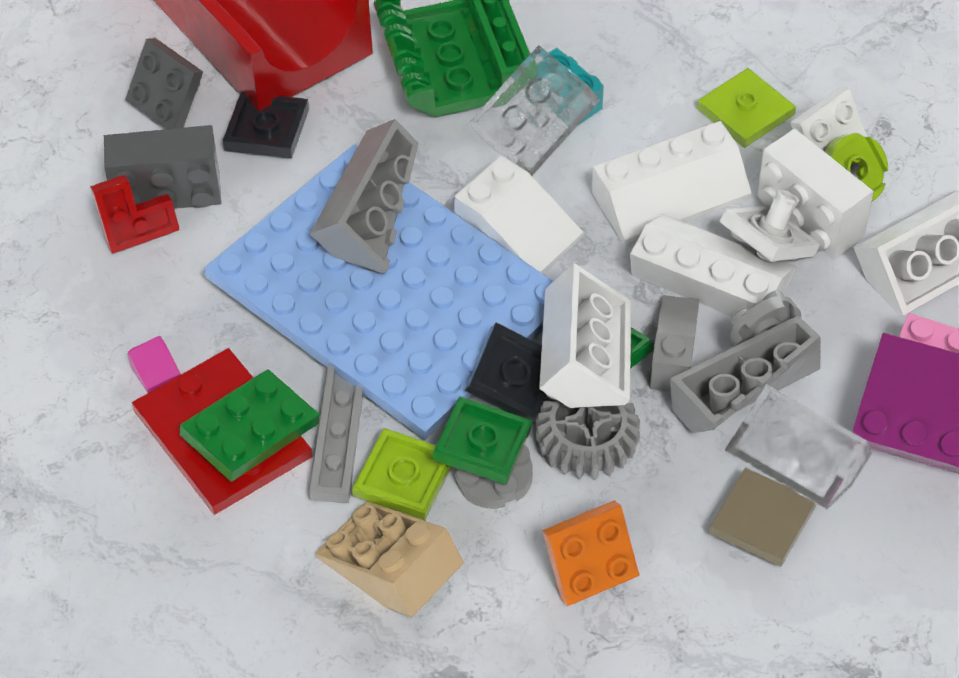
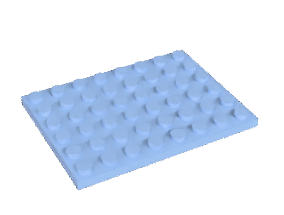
M354 144L205 266L204 273L208 280L328 368V364L335 368V373L353 387H356V384L361 387L363 395L426 440L449 419L459 396L467 399L473 396L466 392L465 388L488 333L496 322L530 340H533L543 331L545 289L553 281L410 182L404 185L402 199L405 200L403 210L397 214L394 230L397 231L395 243L389 246L386 257L390 260L388 272H376L334 258L310 235V232L358 146Z

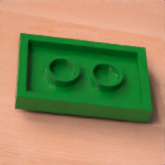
M267 369L180 425V436L232 482L318 425L320 414Z

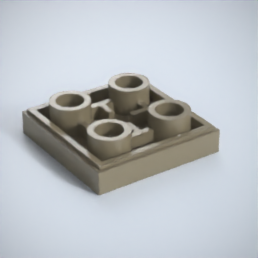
M745 467L711 523L709 533L782 567L812 515L817 500Z

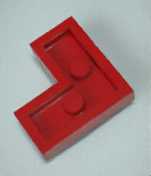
M125 174L90 186L107 246L112 254L180 230L172 199L168 193L135 205L129 180Z

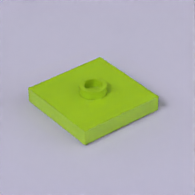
M746 68L700 98L697 102V109L714 123L721 121L732 138L744 148L794 116L796 106L750 68Z
M383 428L352 488L353 496L426 520L452 466L432 460L436 445Z

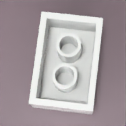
M795 128L763 149L757 197L765 206L769 205L771 207L778 190L781 191L783 189L795 194L799 198V202L795 206L789 221L819 242L818 250L825 252L833 260L865 237L873 196L872 189Z

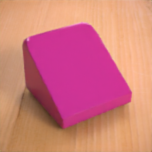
M161 336L138 345L127 353L130 367L147 393L181 375Z

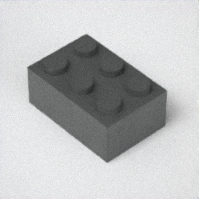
M212 125L104 135V168L106 178L110 180L125 174L129 180L135 205L167 193L172 199L174 209L222 204L220 172Z

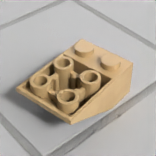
M366 501L363 506L359 507L353 513V516L337 532L333 533L327 539V542L315 553L319 560L381 605L411 618L464 564L446 528Z

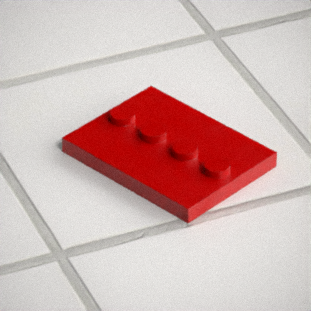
M230 348L223 350L132 402L135 414L213 515L223 511L313 457L312 448L300 436L231 482L180 436V425L253 379V376Z

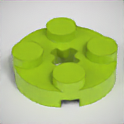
M859 133L845 134L834 139L826 148L825 153L850 173L851 164H858L859 168L856 170L857 178L873 190L871 201L873 202L881 195L886 183L882 182L884 172L888 171V161L883 148L875 139L870 136L864 137L859 135Z

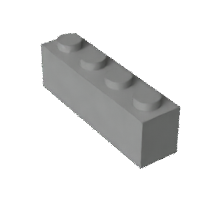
M396 119L366 131L310 232V235L334 258L380 273L388 272L390 260L386 257L389 246L395 243L397 231L394 230L397 214L403 210L405 200L402 199L404 185L410 181L419 144Z
M797 315L670 378L672 411L693 433L714 430L735 412L820 370V336Z

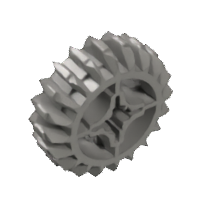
M550 398V401H543L541 413H538L536 418V428H538L536 430V440L540 444L542 456H549L551 467L561 465L564 475L571 470L576 471L579 480L584 473H591L592 477L596 480L599 476V471L602 470L611 476L614 466L623 469L627 458H633L637 443L640 441V419L638 415H635L636 409L634 404L569 408L556 399Z

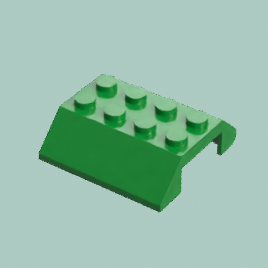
M375 0L373 3L379 23L383 28L385 27L383 34L396 71L400 76H403L400 82L408 104L434 117L502 103L536 72V66L509 0H452L404 11L401 8L400 0Z

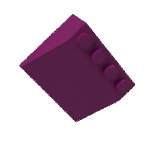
M882 333L851 434V443L959 474V353Z

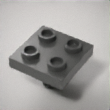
M147 38L125 100L165 129L184 128L195 94L199 90L198 87L200 86L203 71L157 38Z

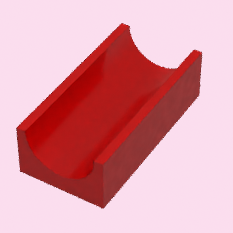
M153 0L239 93L244 91L249 97L250 103L258 111L272 105L271 100L277 96L292 97L373 54L369 0Z

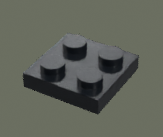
M241 91L223 138L224 150L292 158L309 112L308 99L277 96L271 100L272 105L258 111L250 103L249 97L244 91Z
M496 322L488 333L465 391L508 413L532 420V424H534L538 413L541 412L543 401L547 397L545 392L539 389L542 345Z

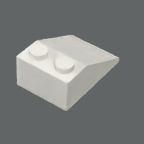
M502 155L454 196V213L542 274L584 237V232L530 173Z

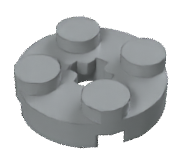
M772 291L765 296L763 301L749 310L743 309L738 311L731 318L730 324L733 329L729 336V343L734 347L797 315L801 318V311L781 291Z
M524 445L507 485L455 468V480L463 491V496L472 504L488 509L505 507L506 502H510L515 498L516 502L519 501L529 491L533 479V464L529 448Z

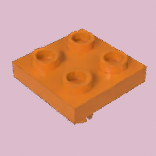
M615 500L542 530L560 597L567 606L640 576L622 506Z

